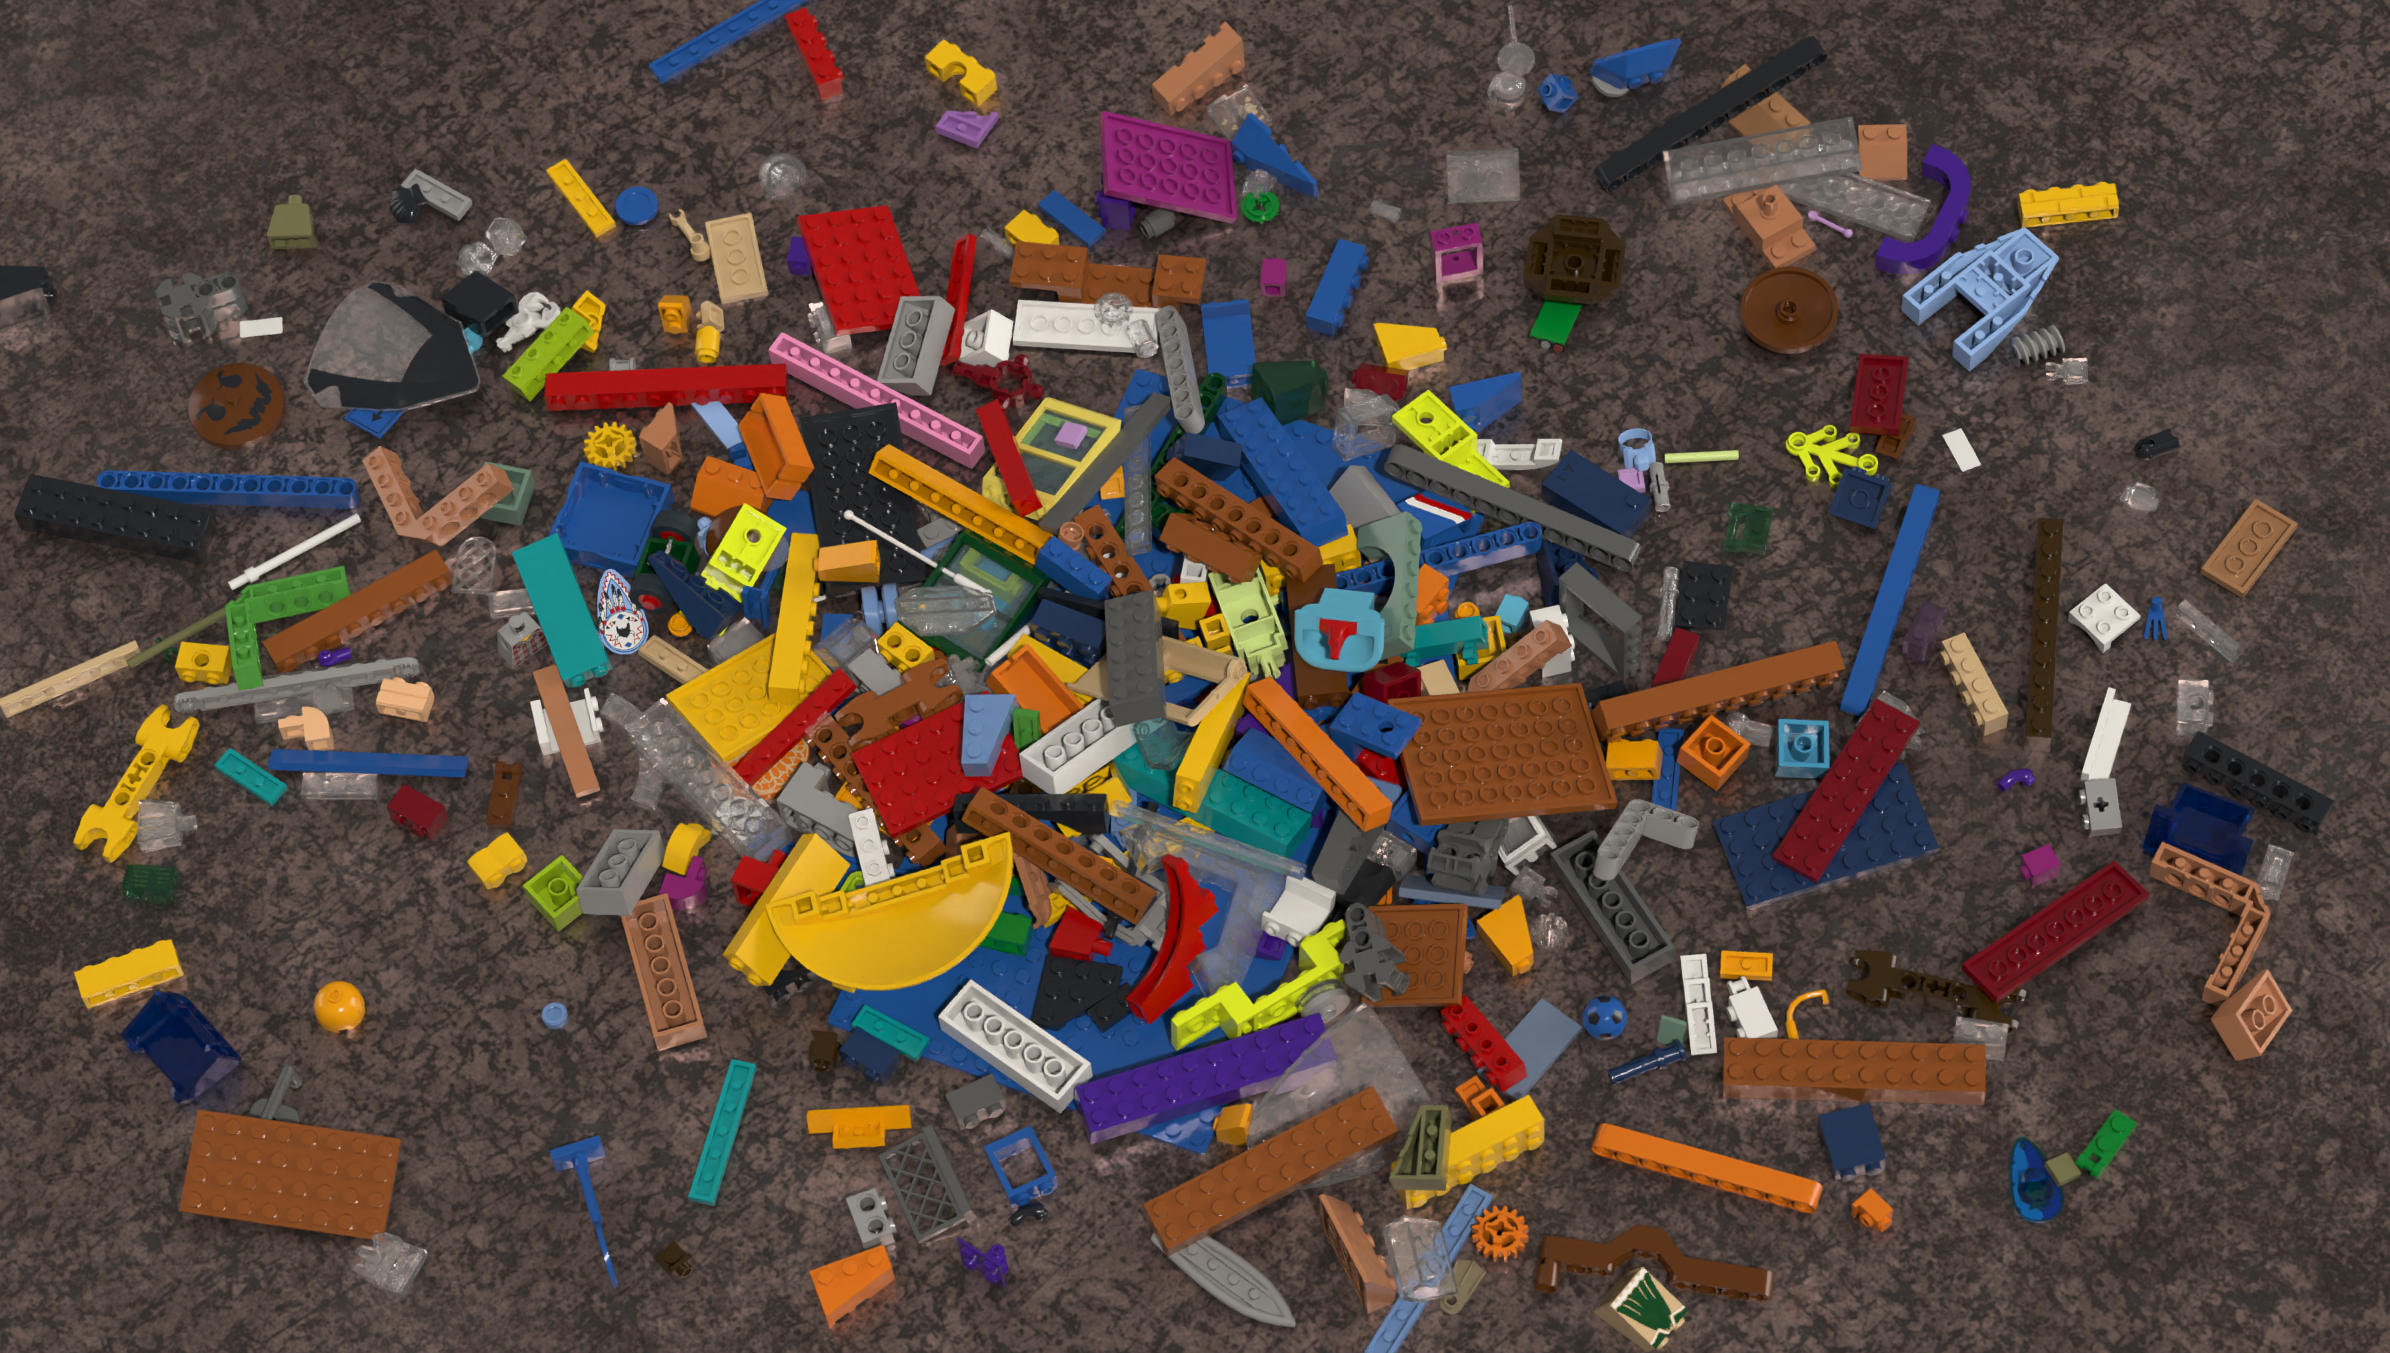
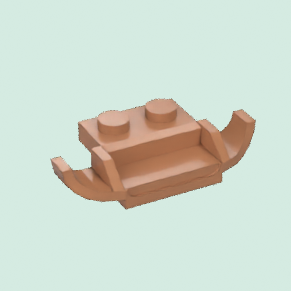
M1013 852V859L1015 860L1029 902L1026 905L1027 909L1033 912L1037 920L1033 924L1035 930L1046 924L1051 917L1052 908L1049 895L1052 892L1047 888L1049 883L1045 871Z

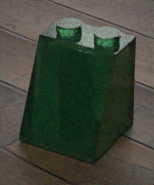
M1315 360L1256 362L1252 364L1250 398L1256 400L1262 397L1283 426L1325 410L1328 374Z

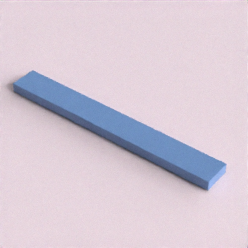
M1469 1184L1364 1353H1397L1471 1235L1472 1225H1477L1476 1217L1483 1216V1210L1488 1208L1493 1200V1195Z

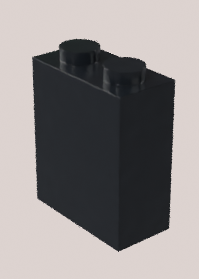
M476 270L441 297L446 315L484 339L519 312L513 293Z

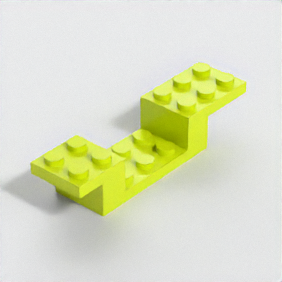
M1343 919L1336 923L1331 922L1314 936L1309 935L1305 937L1299 947L1298 968L1302 973L1292 982L1281 984L1270 995L1259 997L1254 1004L1237 982H1234L1229 986L1224 985L1220 987L1209 998L1204 997L1200 999L1192 1008L1178 1012L1171 1019L1172 1046L1178 1051L1219 1026L1230 1040L1274 1027L1303 1010L1318 995L1342 987L1344 964L1341 963L1340 953L1347 943L1348 926Z

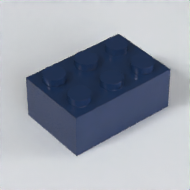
M1042 600L1030 623L1034 639L1063 656L1082 663L1083 666L1090 669L1107 653L1106 622L1049 600Z

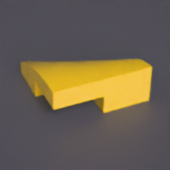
M586 290L572 306L571 310L584 318L594 331L581 346V348L594 353L598 346L597 342L606 305Z

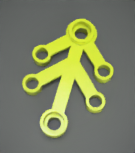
M1826 425L1822 430L1807 436L1802 432L1792 433L1786 440L1787 451L1792 455L1799 456L1806 469L1805 476L1809 481H1817L1820 478V468L1814 465L1809 453L1819 457L1829 476V485L1834 489L1838 488L1840 481L1834 482L1832 479L1838 478L1841 480L1842 474L1838 472L1833 461L1850 467L1862 468L1870 476L1877 472L1878 460L1875 456L1865 454L1860 458L1837 452L1846 447L1849 449L1858 448L1860 436L1857 433H1848L1846 437L1834 441L1837 437V429L1833 425ZM1830 431V432H1833L1834 434H1832V435H1827L1826 432ZM1823 439L1827 442H1831L1823 446L1814 444ZM1850 439H1855L1856 442L1852 443V442H1849V440H1850ZM1795 444H1801L1802 446L1797 447V446H1794V445H1795ZM1865 466H1870L1871 469H1866V468H1864V467H1865ZM1815 471L1817 474L1811 475L1809 472Z

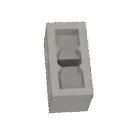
M873 1188L846 1198L849 1212L864 1251L883 1244L887 1246L895 1243L893 1233L897 1232L892 1217L887 1218L884 1211L888 1210L883 1195L878 1196L876 1189ZM866 1206H874L871 1211H863V1208ZM875 1228L883 1229L880 1233H871Z

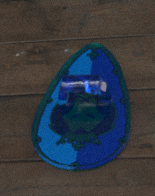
M2019 1137L2012 1147L2009 1159V1186L2012 1205L2017 1214L2023 1219L2033 1223H2046L2055 1219L2061 1213L2065 1202L2062 1186L2057 1187L2045 1169L2044 1164L2048 1160L2044 1153L2028 1138Z

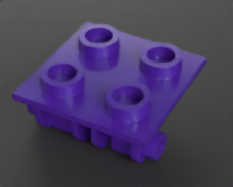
M957 1239L964 1266L972 1271L975 1269L983 1273L984 1278L992 1284L999 1283L1003 1287L1006 1285L1004 1275L1008 1271L1005 1249L1002 1245L995 1244L984 1254L962 1239Z

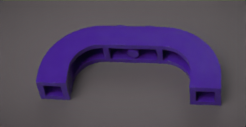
M1932 144L1922 164V176L1938 181L1949 193L1931 231L1925 238L1911 243L1901 242L1885 236L1876 253L1875 268L1894 274L1918 273L1935 265L1945 255L1951 242H1956L1960 232L1958 228L1960 224H1965L1969 214L1967 209L1971 182L1967 168L1952 152Z

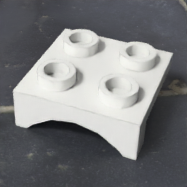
M2105 583L2069 612L2068 621L2086 631L2094 640L2099 650L2104 653L2110 648L2111 642L2137 622L2141 616Z

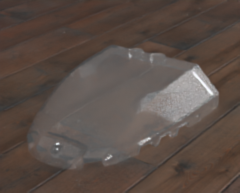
M1363 1002L1322 1033L1284 1071L1282 1077L1266 1093L1251 1116L1250 1129L1246 1137L1247 1149L1249 1150L1374 1086L1398 1129L1397 1138L1297 1190H1309L1333 1185L1381 1170L1398 1160L1401 1149H1404L1408 1140L1409 1131L1420 1106L1435 1105L1387 1026L1367 1002Z

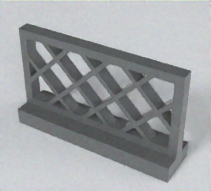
M932 1124L922 1128V1133L878 1155L919 1244L964 1221L970 1223L977 1219L938 1132ZM923 1141L926 1148L922 1157L912 1155L913 1146ZM895 1155L903 1156L899 1169L890 1167L887 1159ZM909 1158L920 1161L915 1174L904 1171ZM925 1163L934 1165L936 1168L932 1179L921 1176ZM902 1175L913 1178L909 1191L899 1188L898 1184ZM918 1180L930 1183L926 1195L914 1192ZM935 1185L942 1186L946 1190L942 1200L931 1197ZM912 1197L923 1199L919 1212L910 1210L908 1207ZM928 1202L940 1204L935 1217L924 1214ZM945 1206L955 1209L956 1217L948 1221L940 1219ZM922 1218L933 1221L931 1229L921 1234L918 1227Z

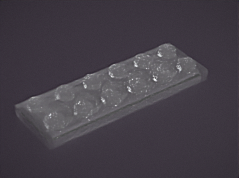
M1800 154L1796 155L1780 187L1789 200L1909 242L1914 241L1931 206V200Z

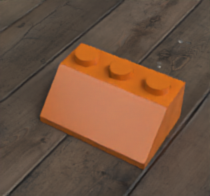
M707 455L696 477L690 509L716 518L723 511L732 507L742 506L746 503L767 513L774 498L766 497L757 472Z

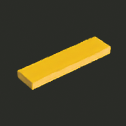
M566 158L546 170L548 177L596 238L616 227L615 221Z

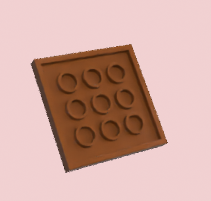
M1465 903L1368 906L1371 912L1383 920L1388 941L1405 953L1406 962L1395 965V967L1404 974L1409 973L1411 982L1403 995L1394 997L1393 990L1385 987L1381 989L1383 1001L1373 1003L1362 996L1361 1005L1364 1008L1461 1005L1468 906Z

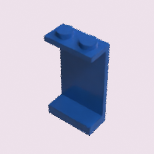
M1235 299L1230 302L1221 303L1210 302L1201 305L1208 374L1215 372L1222 374L1226 379L1227 389L1258 386L1249 299Z

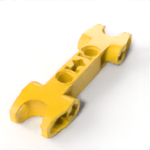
M164 704L160 705L145 719L135 739L136 744L142 746L141 750L121 778L105 806L101 807L92 804L83 815L73 842L77 849L84 850L95 839H108L104 847L103 857L105 861L112 863L130 846L139 827L138 823L132 820L133 816L139 810L169 760L172 759L179 763L185 760L192 749L200 726L198 719L191 716L178 728H166L171 712L169 707Z

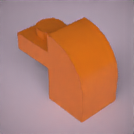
M1477 1075L1455 1089L1456 1095L1468 1109L1470 1117L1474 1122L1506 1106L1493 1088L1486 1089Z

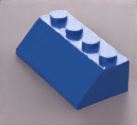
M1252 727L1234 746L1223 770L1317 817L1328 797L1325 790L1276 739Z

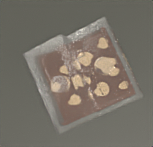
M1247 84L1228 98L1223 94L1205 107L1226 138L1231 140V142L1248 114L1253 113L1265 125L1273 121Z

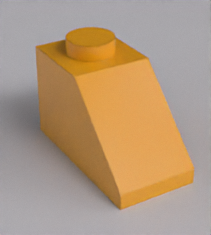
M1245 1103L1222 1109L1221 1116H1216L1213 1125L1217 1141L1244 1148L1248 1147L1254 1127L1252 1104Z

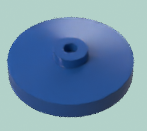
M636 186L624 190L618 196L615 208L618 217L624 223L642 225L655 217L658 211V201L656 195L650 189Z

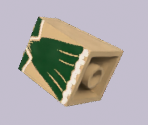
M1644 1267L1626 1272L1593 1310L1598 1317L1646 1352L1654 1349L1660 1350L1668 1342L1669 1339L1666 1336L1671 1330L1676 1331L1684 1323L1685 1319L1683 1316L1688 1311Z

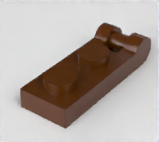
M505 761L496 762L495 776L486 817L487 827L512 829L523 772L522 763L514 762L511 765L505 764ZM505 774H511L512 778L504 779Z

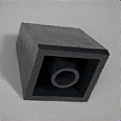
M0 265V330L52 312L53 303L57 302L58 294L57 289H54L52 285V277L48 275L45 267Z

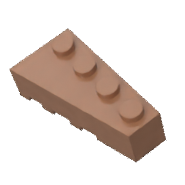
M1226 21L1219 26L1221 31L1214 37L1209 35L1203 40L1205 44L1197 52L1191 50L1179 67L1174 65L1152 84L1153 98L1170 116L1177 111L1183 110L1187 104L1201 98L1207 91L1221 85L1225 79L1239 73L1245 67L1243 39Z

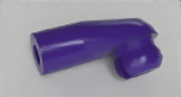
M350 647L332 652L323 650L318 654V663L325 668L352 659Z
M2028 768L2009 771L1996 785L2002 792H2005L2016 782L2020 781L2023 782L2024 786H2030L2035 782L2036 777L2032 774L2033 771Z

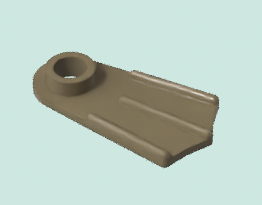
M1456 1259L1440 1298V1307L1445 1313L1456 1314L1460 1312L1486 1275V1271L1475 1260ZM1453 1298L1457 1302L1454 1305H1449L1447 1300Z

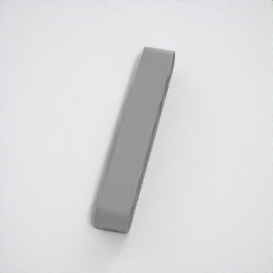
M1168 305L1158 311L1156 320L1174 415L1185 432L1197 434L1204 428L1205 420L1187 327L1175 307Z

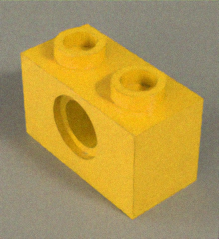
M181 642L175 665L180 679L186 682L204 681L213 685L219 683L228 684L232 668L229 646Z

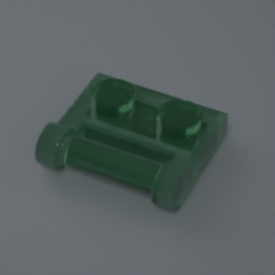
M1731 503L1728 509L1730 517L1726 537L1722 540L1721 549L1726 552L1740 551L1765 555L1773 517V508ZM1745 515L1747 517L1742 540H1737L1735 537L1739 517Z

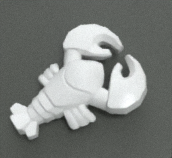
M538 292L525 295L519 302V313L512 316L506 322V325L510 327L504 338L496 340L497 346L503 352L510 351L513 343L515 344L524 338L531 337L540 328L546 329L561 313L559 306L555 302L549 303L548 299ZM541 302L549 304L551 306V310H549L547 307L544 308ZM544 308L542 315L536 312Z

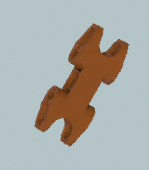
M945 659L919 664L909 669L901 677L902 686L881 697L875 691L865 692L852 699L834 715L840 727L856 723L863 724L862 729L848 741L853 752L896 733L895 726L920 714L924 720L952 707L964 696L959 685H949L943 688L935 687L936 682L950 670Z

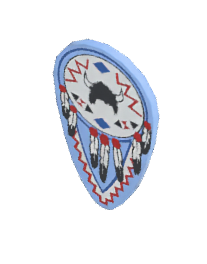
M608 569L604 572L598 589L597 612L600 636L604 645L611 652L620 655L632 654L638 651L647 641L649 635L648 622L643 609L633 604L629 598L631 590L629 583L618 572Z

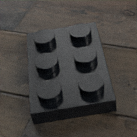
M1684 561L1674 630L1677 627L1689 632L1724 636L1733 566Z

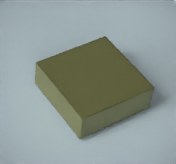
M2068 1152L2046 1161L2044 1164L2045 1169L2057 1187L2073 1181L2081 1175L2080 1170Z

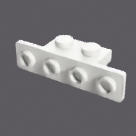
M870 808L849 814L850 825L866 887L896 878L893 864L887 863L886 855L890 854L887 840H882L880 837L873 809Z

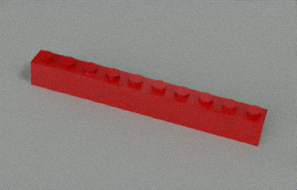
M786 363L546 373L545 400L548 411L666 406L668 402L673 404V406L691 405V403L707 405L709 402L719 401L721 404L754 403L760 393L783 396L788 401L789 377Z

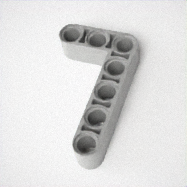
M1633 799L1628 803L1599 847L1593 873L1599 879L1613 880L1642 835L1681 849H1690L1694 846L1699 822L1695 818L1645 800Z

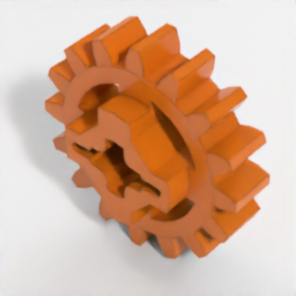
M1505 1205L1502 1211H1498L1497 1206H1493V1212L1491 1213L1486 1209L1483 1210L1484 1218L1476 1217L1477 1225H1472V1233H1474L1472 1241L1477 1243V1252L1484 1250L1483 1257L1485 1259L1492 1255L1494 1262H1497L1498 1257H1502L1504 1262H1507L1509 1255L1515 1259L1517 1258V1250L1524 1252V1243H1528L1529 1240L1526 1234L1528 1233V1225H1523L1525 1223L1524 1216L1517 1218L1516 1209L1509 1213Z

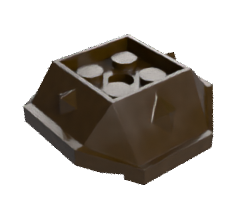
M1556 214L1549 220V223L1530 236L1524 271V283L1544 300L1563 301L1569 304H1595L1620 292L1626 247L1611 230L1610 225L1605 219Z

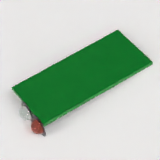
M1545 300L1532 328L1530 337L1540 339L1539 344L1543 349L1552 348L1557 353L1564 352V345L1583 303L1569 304L1563 301Z

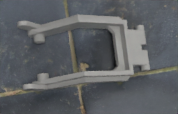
M1088 834L1089 839L1093 842L1089 848L1097 855L1103 851L1126 872L1130 859L1103 834ZM1138 867L1135 879L1157 891V899L1141 918L1137 926L1135 925L1127 929L1118 924L1115 937L1130 946L1137 945L1140 948L1148 939L1153 942L1151 947L1159 952L1166 933L1169 917V887L1166 883ZM1058 878L1055 879V883L1049 882L1047 888L1050 891L1065 896L1083 914L1101 923L1104 930H1106L1109 922L1107 916L1097 910L1077 890Z

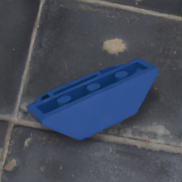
M1681 39L1666 40L1596 59L1589 70L1590 75L1619 89H1636L1645 83H1658L1664 79L1681 44Z

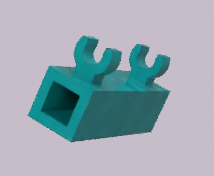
M1479 615L1415 626L1414 650L1399 654L1398 656L1404 658L1406 664L1415 668L1421 667L1420 659L1463 653V659L1467 660L1468 665L1478 664L1477 650L1488 648V625Z

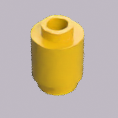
M704 326L696 332L695 355L699 362H715L719 356L720 332L712 326Z

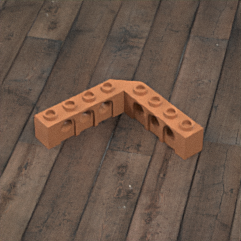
M379 446L362 460L397 534L416 543L444 546L514 490L505 470L487 463L423 514L419 505L420 500L415 497L410 487L411 482L406 478L401 468L402 463L397 453Z
M1545 620L1470 678L1467 692L1513 689L1519 683L1523 684L1526 682L1528 676L1537 669L1544 668L1545 663L1558 653L1562 654L1572 646L1562 626Z
M2162 842L2152 860L2150 877L2240 916L2239 925L2235 933H2231L2228 947L2224 954L2221 953L2214 975H2210L2203 991L2202 1001L2219 1008L2222 1003L2235 993L2268 928L2271 914L2267 905L2264 904L2260 888L2256 882Z

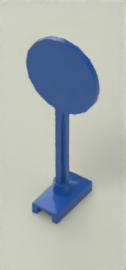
M798 491L791 501L775 499L768 509L767 515L787 529L781 537L782 541L760 588L744 586L742 601L745 623L750 624L753 618L763 621V627L769 628L772 621L769 592L788 554L792 533L818 534L812 492Z
M594 1136L549 1150L556 1173L570 1168H574V1171L578 1173L590 1218L597 1232L611 1282L614 1288L619 1287L602 1230L601 1214L588 1172L589 1162L606 1157L600 1136Z

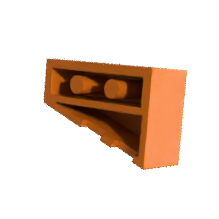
M884 1244L809 1271L829 1329L846 1313L850 1314L854 1311L855 1307L866 1298L870 1299L895 1280Z

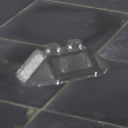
M964 585L913 588L901 597L894 599L898 620L919 636L970 634L997 613L992 593H983L978 589Z

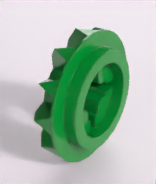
M1255 190L1243 198L1241 210L1244 218L1250 219L1251 223L1260 222L1262 225L1264 221L1269 220L1271 222L1272 218L1278 215L1279 201L1270 191ZM1256 203L1261 207L1264 206L1265 212L1260 209L1256 210Z

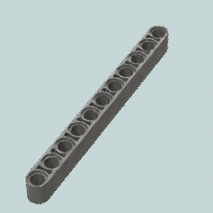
M1395 445L1384 465L1385 471L1393 477L1509 525L1515 526L1526 522H1535L1542 529L1543 539L1620 571H1631L1641 552L1640 544L1630 538L1405 445Z

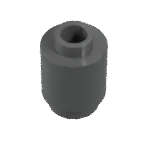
M1158 208L1144 216L1142 221L1139 222V227L1147 239L1151 237L1156 238L1173 228L1176 218L1171 210Z

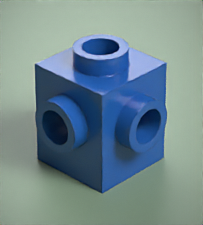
M1551 73L1536 89L1541 96L1542 103L1550 111L1565 113L1579 98L1572 87V81L1565 75L1561 76Z

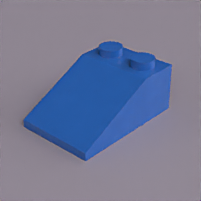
M1520 371L1449 387V409L1475 433L1482 431L1522 401Z

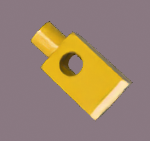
M1207 582L1169 584L1166 586L1162 597H1156L1161 609V617L1179 621V628L1198 630L1200 626L1199 621L1203 620L1211 604Z

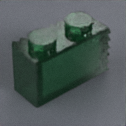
M127 863L121 891L125 899L132 903L150 901L159 906H164L168 903L174 904L180 875L175 867Z

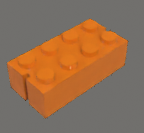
M760 393L751 406L753 412L748 411L738 428L766 497L791 501L801 488V482L804 483L812 473L814 466L786 398Z
M1028 643L1011 656L1009 660H1006L996 668L985 682L995 694H1016L1019 708L1039 711L1042 737L1085 708Z

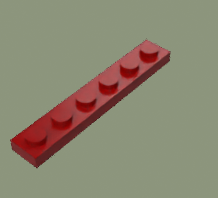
M970 233L954 242L946 302L954 307L955 311L940 361V365L944 367L960 359L962 352L961 345L965 332L964 324L967 315V303L970 294V282L973 274V261L977 237Z
M839 667L730 771L749 790L857 688L856 684Z

